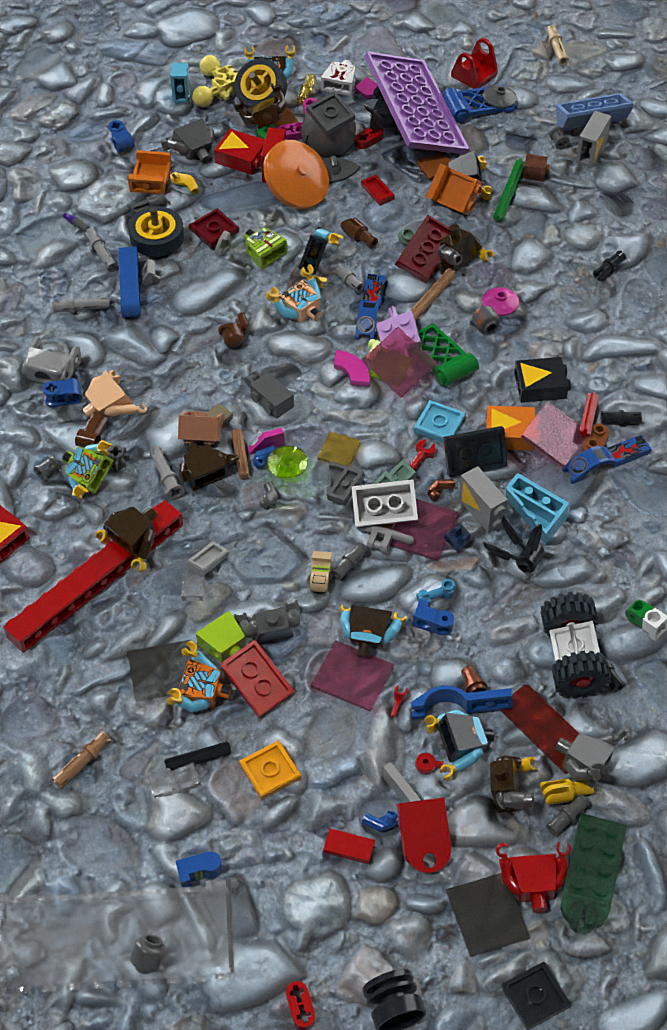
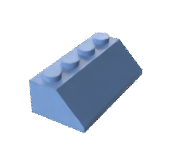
M622 93L556 104L557 125L565 131L572 130L574 127L585 128L594 111L611 115L612 122H619L622 119L628 118L634 103Z

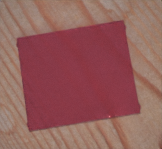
M399 327L395 328L394 331L362 359L400 398L438 365L432 357Z
M548 401L521 436L563 468L585 439L579 433L580 424Z
M416 499L418 521L396 523L393 529L394 531L412 536L414 542L407 544L392 539L390 547L438 561L447 542L444 536L452 530L459 512Z
M335 640L314 680L311 682V687L371 711L394 669V664L371 654L369 659L357 657L358 649Z

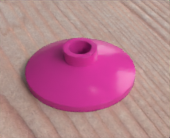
M502 287L492 288L483 295L482 306H491L498 316H507L518 309L519 298L510 289Z

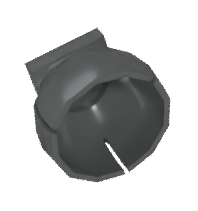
M334 91L306 107L307 113L301 128L303 143L313 148L320 157H339L346 154L352 148L356 136L355 114Z

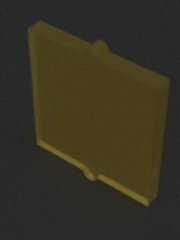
M329 432L317 460L327 463L332 461L349 467L360 445V440L348 437L346 434L341 435Z

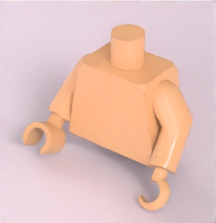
M111 370L109 373L104 371L101 376L92 379L88 390L85 392L91 403L82 410L89 418L96 412L110 418L119 415L135 414L136 411L146 413L147 407L142 404L143 410L139 406L132 404L133 402L118 385L120 384V375L116 376V372Z

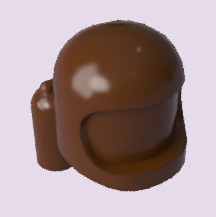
M244 312L237 315L238 318L235 320V323L223 324L218 329L219 335L224 339V344L229 348H237L244 342V335L249 326Z

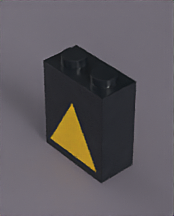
M562 357L515 361L514 376L520 403L567 399L568 391L571 390V381L566 377L567 365L563 364Z

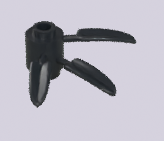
M503 515L501 521L508 537L513 544H519L523 550L519 556H515L486 541H483L484 547L492 554L509 561L510 558L516 560V564L522 572H534L544 556V548L539 544L542 535V525L538 524L534 527L527 545H524L507 517Z

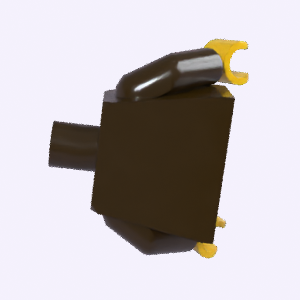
M135 507L113 512L104 523L103 530H98L95 536L97 539H101L100 543L105 545L112 539L133 557L138 556V559H134L131 562V567L136 569L140 563L138 572L142 573L147 568L144 559H147L155 537L152 521L157 517V514L151 507L147 508L143 513Z

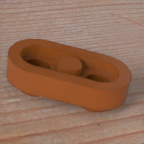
M603 424L592 425L590 436H586L583 441L582 452L596 446L605 447L609 437L608 427Z

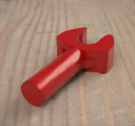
M426 439L416 444L418 454L409 465L414 471L425 457L433 458L435 456V443L429 449H424Z

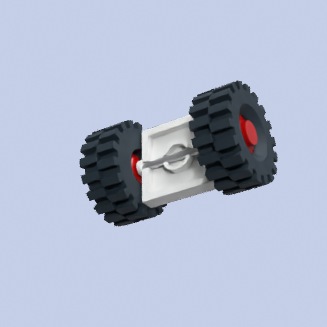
M568 592V595L558 594L559 597L553 596L550 598L551 601H545L540 611L545 634L547 633V636L551 637L556 664L552 665L555 690L560 696L565 695V698L573 696V699H577L580 696L583 698H587V695L595 696L597 695L596 692H603L604 688H608L609 684H611L606 657L600 653L595 632L596 625H598L595 602L587 594L582 596L581 592H577L576 595L573 592Z

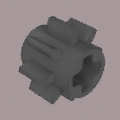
M118 445L108 448V457L114 460L111 467L116 471L124 467L126 468V462L130 461L126 448Z

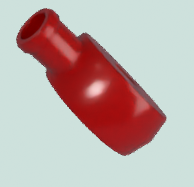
M421 753L415 760L417 771L425 775L432 773L435 768H441L444 764V761H436L435 757L430 753Z

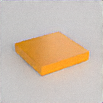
M279 740L239 761V765L261 800L302 779L300 772Z

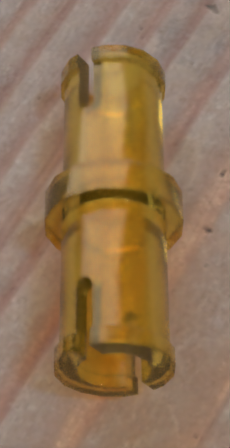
M307 74L297 98L299 104L303 105L304 100L308 99L313 93V86L316 81L315 75Z

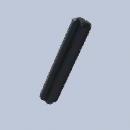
M226 741L169 757L164 760L165 767L170 772L231 754V747L229 742Z

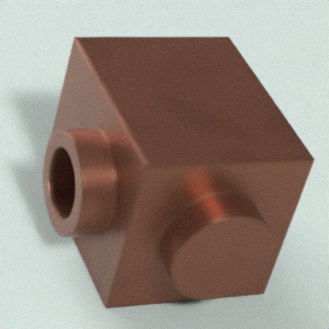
M527 154L523 179L544 182L545 175H549L550 164H547L548 157Z

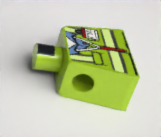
M262 228L256 233L249 229L244 234L246 252L261 270L288 253L287 239L267 228Z

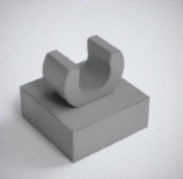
M148 259L141 269L142 285L148 286L151 281L159 283L161 280L159 276L161 270L155 268V261Z

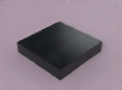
M545 961L501 984L503 992L526 1030L534 1028L571 1006V1003Z

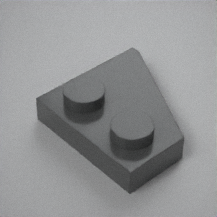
M330 461L327 499L346 505L352 497V486H359L365 478L364 471Z

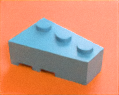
M519 473L515 475L506 487L508 502L533 530L536 525H542L541 540L547 545L569 516L570 503Z

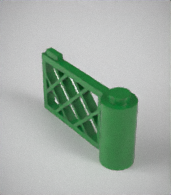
M434 323L418 331L422 345L412 348L410 351L436 374L435 377L438 384L447 387L479 369L476 357L472 353L467 354ZM433 331L436 336H426V334ZM424 341L435 342L434 346L424 345ZM437 343H446L448 346H437ZM422 350L433 352L432 355H425L422 353ZM435 352H446V355L437 356ZM449 353H457L459 355L457 357H448ZM433 361H441L444 363L437 367L435 364H433Z

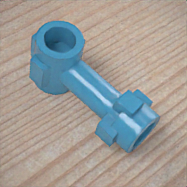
M445 579L442 581V587L428 592L425 589L420 590L416 594L417 601L419 603L420 599L429 601V605L431 604L430 600L440 596L445 599H451L456 591V584L451 579Z

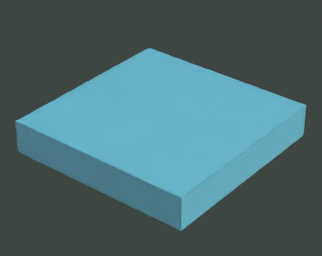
M429 400L415 424L413 432L444 443L443 437L455 435L466 417V413Z

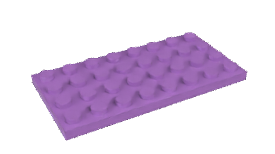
M367 51L364 58L407 147L467 154L469 147L425 60Z

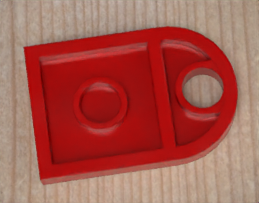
M444 797L396 804L403 854L407 863L414 870L422 873H432L442 869L451 856V841ZM426 854H431L435 860L434 865L430 868L426 867L423 863V858Z

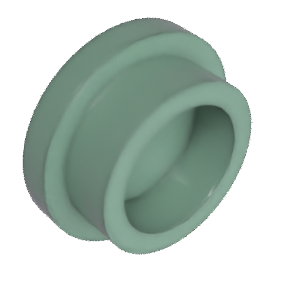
M404 228L398 234L399 241L404 245H408L415 231L411 228Z

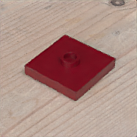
M218 208L189 224V229L210 248L217 245L224 231L229 232L231 237L240 232L239 227Z

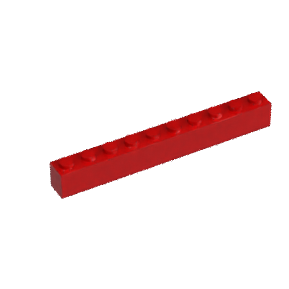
M166 500L152 508L156 512L157 517L152 521L155 537L150 552L183 526L182 513ZM114 541L108 542L103 549L91 555L85 563L76 567L66 578L59 580L52 589L44 592L31 605L26 606L20 614L8 620L6 625L3 626L7 639L22 653L26 652L129 570L131 562L134 559H138V556L133 557Z

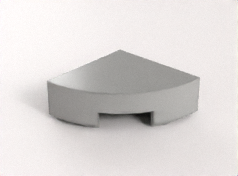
M227 231L222 233L216 245L215 254L220 257L231 247V236Z

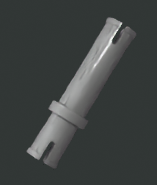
M88 228L85 236L90 241L91 248L97 252L109 272L117 270L118 264L106 248L103 238L99 237L94 228Z
M109 297L79 300L69 298V300L52 301L53 313H75L74 311L110 309Z

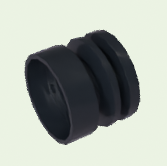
M398 969L383 973L371 979L363 986L362 992L364 997L367 998V1006L374 1009L371 1012V1018L376 1030H404L415 1025L426 1016V1009L421 996L414 994L417 991V985L413 982L414 977L410 970Z

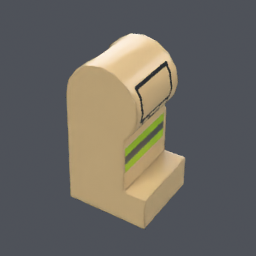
M313 551L310 591L327 593L332 569V552Z

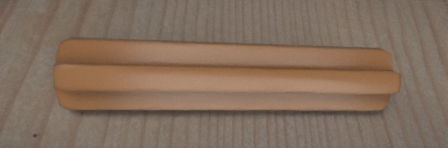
M233 429L235 455L240 457L236 461L238 475L241 480L248 479L250 474L243 433L241 429Z

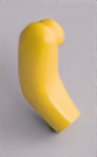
M173 172L170 175L173 184L188 187L192 195L199 193V187L191 175Z

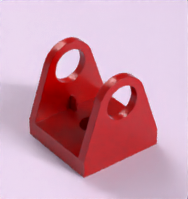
M480 38L476 42L471 55L461 53L451 71V77L473 89L481 88L498 73V67L492 43L486 38ZM481 43H485L488 46L489 53L482 50Z

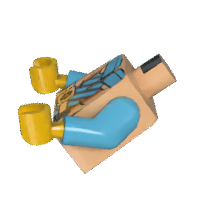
M310 264L307 266L309 273L305 271L304 267L301 269V275L307 278V281L305 279L301 280L280 295L279 290L276 287H272L265 295L267 300L274 301L273 305L282 317L294 319L299 323L304 322L308 318L318 321L322 317V312L320 311L321 293L316 279L311 275L314 268Z

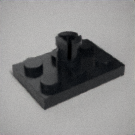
M503 426L443 437L447 475L449 477L462 475L477 466L482 471L508 466Z

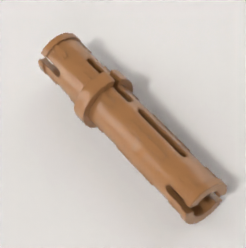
M101 731L90 743L82 746V750L52 778L54 783L63 789L92 759L95 760L101 750L112 741L104 731Z

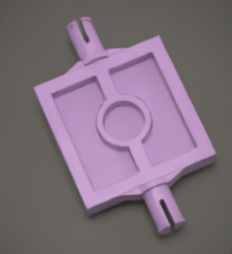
M392 306V309L391 307L388 308L390 318L376 323L385 357L401 354L402 362L407 363L410 361L408 351L422 345L412 311L397 315L396 307Z

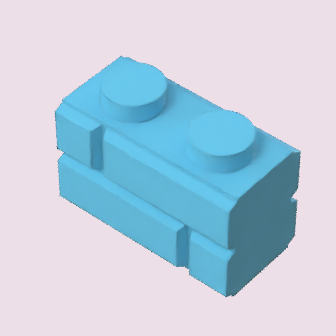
M172 63L170 79L173 102L189 103L191 86L188 63Z

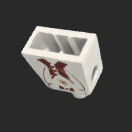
M344 60L342 63L332 62L321 76V91H335L337 94L353 95L355 66L349 60Z

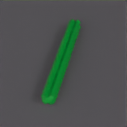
M521 158L515 161L493 215V219L496 222L503 221L523 172L525 162Z

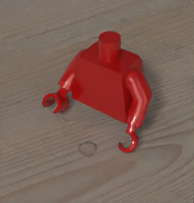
M560 842L556 843L555 849L559 854L557 858L556 854L507 858V854L500 853L499 850L503 846L508 847V844L500 843L496 847V854L502 858L499 860L502 882L512 894L518 896L520 902H531L534 913L545 912L547 910L546 900L554 898L555 892L561 890L567 877L568 859L566 855L571 851L570 844L567 842V850L560 852Z

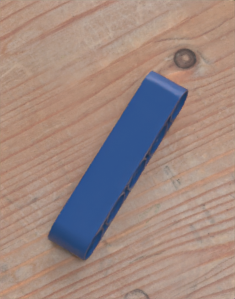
M137 246L118 248L122 318L140 317L141 301Z

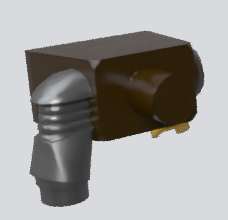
M457 224L449 226L450 234L441 239L440 248L438 249L441 267L445 269L451 268L455 272L477 257L478 251L482 261H489L486 254L489 257H494L492 250H485L483 248L484 245L470 231L461 229Z
M502 755L496 761L490 762L491 793L498 813L521 811L534 807L533 793L520 791V770L522 772H529L536 769L530 764V762L536 760L533 756L521 759L520 757Z

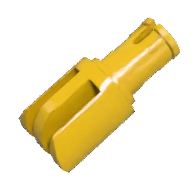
M560 779L540 783V789L543 792L546 805L572 802L575 796L579 794L592 795L594 793V787L591 788L582 781L572 782L570 779Z

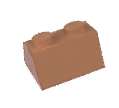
M183 412L179 415L178 439H184V443H195V440H201L203 444H215V441L221 439L224 414L220 413L216 417H210V414H206L207 412Z

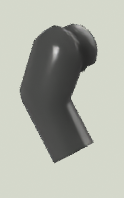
M271 481L264 484L266 494L259 500L261 507L264 509L272 506L278 500V493Z

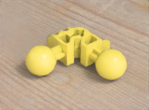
M207 55L202 58L200 62L201 72L209 77L214 76V79H212L211 88L198 86L193 91L192 99L201 108L208 107L212 103L214 96L221 101L223 99L229 100V96L235 95L234 83L238 73L231 65L221 68L220 61L213 55Z

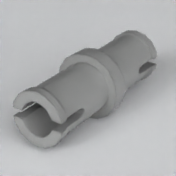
M337 264L334 267L336 270H333V272L342 279L343 284L350 286L355 293H361L364 290L362 288L365 287L364 283L359 281L352 271H348L342 264Z

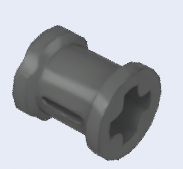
M554 127L549 132V137L554 140L557 149L561 150L569 145L570 140L565 136L562 127Z
M48 455L46 460L40 465L34 466L35 473L43 481L48 480V476L55 470L59 471L61 469L60 463L52 455Z

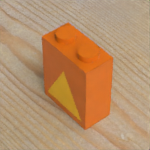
M487 405L486 429L498 426L504 427L506 450L534 451L535 443H539V431H535V427H538L539 415H535V407Z

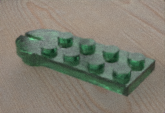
M580 813L560 903L562 916L575 933L578 930L583 907L587 908L582 935L603 926L608 919L627 828L626 824Z

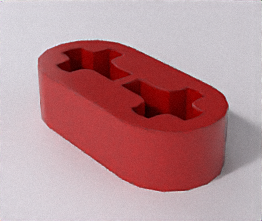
M367 128L355 136V146L358 149L371 147L383 140L384 130Z
M294 981L286 989V999L291 1017L298 1030H310L315 1024V1011L310 994L303 982ZM295 989L303 992L301 993L300 1003H297L295 996H291L294 994L293 990ZM304 1008L305 1015L310 1016L307 1023L298 1020L300 1018V1009Z

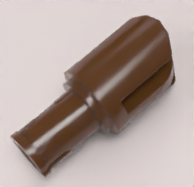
M354 217L342 221L341 229L355 241L364 242L370 249L377 245L378 239L368 232V227Z

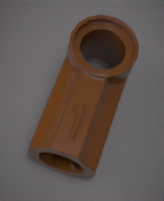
M99 412L92 414L85 428L79 429L77 432L75 445L85 448L87 445L99 444L101 435L109 423L108 418Z

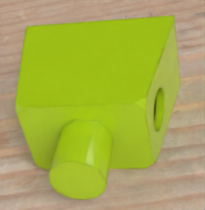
M227 611L196 632L197 645L220 663L246 646V637L230 611Z

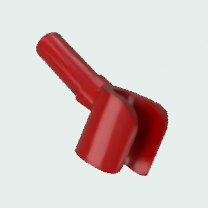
M399 685L394 690L395 702L390 715L394 718L401 702L407 699L408 689L406 688L404 693H399Z

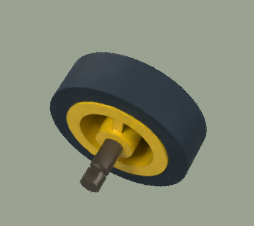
M259 58L249 61L239 70L235 78L234 88L238 99L241 98L244 106L249 108L274 96L276 93H274L270 84L273 83L274 87L277 86V80L283 86L282 92L285 97L287 80L276 63L269 59Z
M160 206L148 207L137 212L129 221L128 230L132 247L137 246V251L143 255L152 257L168 255L176 251L183 243L184 229L182 218L176 211L170 208Z

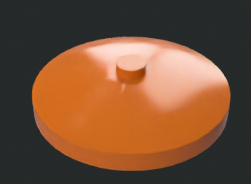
M284 140L277 143L267 153L264 160V176L269 189L278 200L295 209H309L323 200L328 191L329 176L322 158L313 148L297 140Z

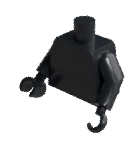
M377 86L373 94L380 99L377 100L374 108H370L367 102L364 104L365 109L371 113L369 128L397 131L396 122Z

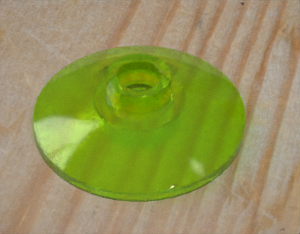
M286 445L274 449L270 453L267 463L272 474L279 478L291 479L300 476L306 470L308 458L302 449Z

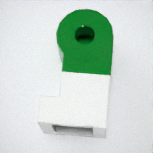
M636 600L625 611L627 619L648 632V637L654 641L667 631V615L643 600Z

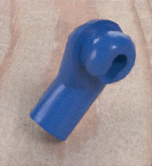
M272 445L257 451L253 459L254 466L259 469L263 468L267 458L277 454L275 447Z
M388 811L385 816L377 818L366 813L362 823L382 832L395 827L398 822V815L394 811Z

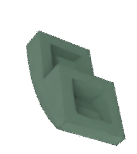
M402 460L389 473L385 471L373 484L412 480L418 474Z

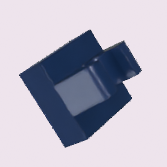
M459 523L445 534L444 539L458 553L471 543L474 537Z

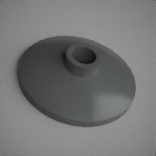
M501 85L487 87L483 92L485 102L496 108L511 107L517 99L513 90Z

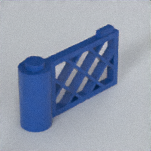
M487 87L463 91L448 88L442 93L451 114L458 123L464 122L469 116L502 111L505 113L513 112L517 105L515 103L508 108L486 106L483 96L479 94H483ZM465 96L472 97V99H467ZM476 99H477V100H480V101H482L483 103L481 104V103L475 102V100H476ZM470 106H474L479 109L472 110Z

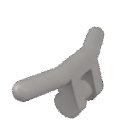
M380 526L356 527L357 530L370 532L366 547L370 550L378 549L381 553L387 554L389 552L392 539L407 544L414 542L412 536ZM378 537L384 538L383 541H377Z

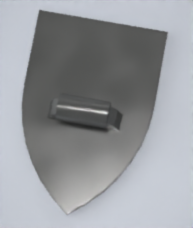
M336 156L322 158L328 171L329 183L343 181L360 169L358 164L347 159L337 158Z

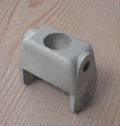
M35 336L24 360L22 373L27 375L29 380L43 384L50 381L70 379L81 363L80 347L74 345L69 355L43 350L41 338Z

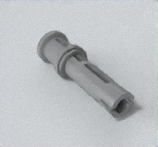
M153 447L152 449L155 454L151 449L149 454L161 475L160 482L167 490V497L170 499L181 497L184 493V487L179 484L178 475L172 472L161 447Z

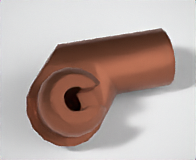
M436 480L428 488L427 495L432 501L438 500L443 489H454V480Z

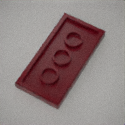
M427 215L395 265L427 284L441 262V258L438 256V249L440 248L441 239L450 234L449 227Z

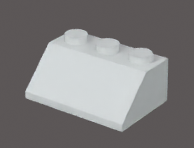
M413 479L352 486L356 527L418 521Z

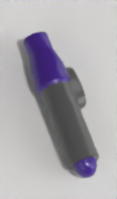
M67 213L63 214L64 219L84 232L90 228L79 217H74Z

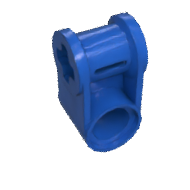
M119 120L111 121L108 125L111 132L110 140L117 153L134 148L133 138L123 122Z
M70 378L67 380L50 381L43 386V392L46 395L44 400L49 407L78 404L82 400L80 383L77 379Z

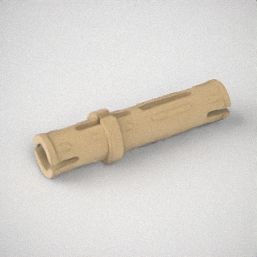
M550 25L546 30L549 36V43L553 46L559 65H566L569 58L562 44V37L558 34L556 26Z

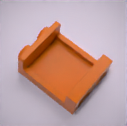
M137 150V161L133 174L128 176L130 192L165 194L172 168L171 154L167 152Z
M440 163L426 197L468 216L475 206L476 196L481 193L483 182Z

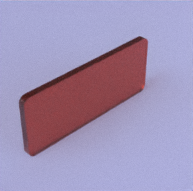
M523 685L512 694V708L500 711L563 773L569 774L562 767L566 755L556 751L555 748L560 738L573 743L580 733L529 685Z

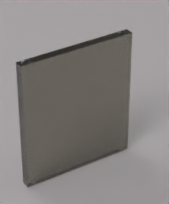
M191 640L127 651L136 702L170 696L167 693L172 688L179 689L188 659H192L191 655L188 657L183 656L181 651L184 648L190 651V648L185 643Z
M501 873L446 889V894L470 957L530 939L514 894L502 882Z

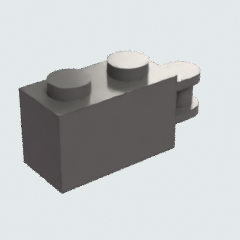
M254 371L252 376L244 378L245 383L250 387L251 399L255 403H259L267 414H271L277 419L294 407V394L270 373L267 372L262 376L258 371Z

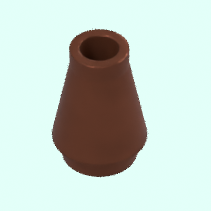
M466 666L461 670L466 693L487 691V684L472 666Z

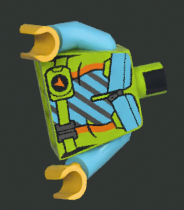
M101 440L99 444L87 445L85 448H76L74 454L67 451L63 455L62 461L68 464L65 468V473L69 475L68 481L73 489L72 494L81 501L85 492L91 491L96 494L114 461L108 457L109 453L107 452L108 448L112 446L111 443Z

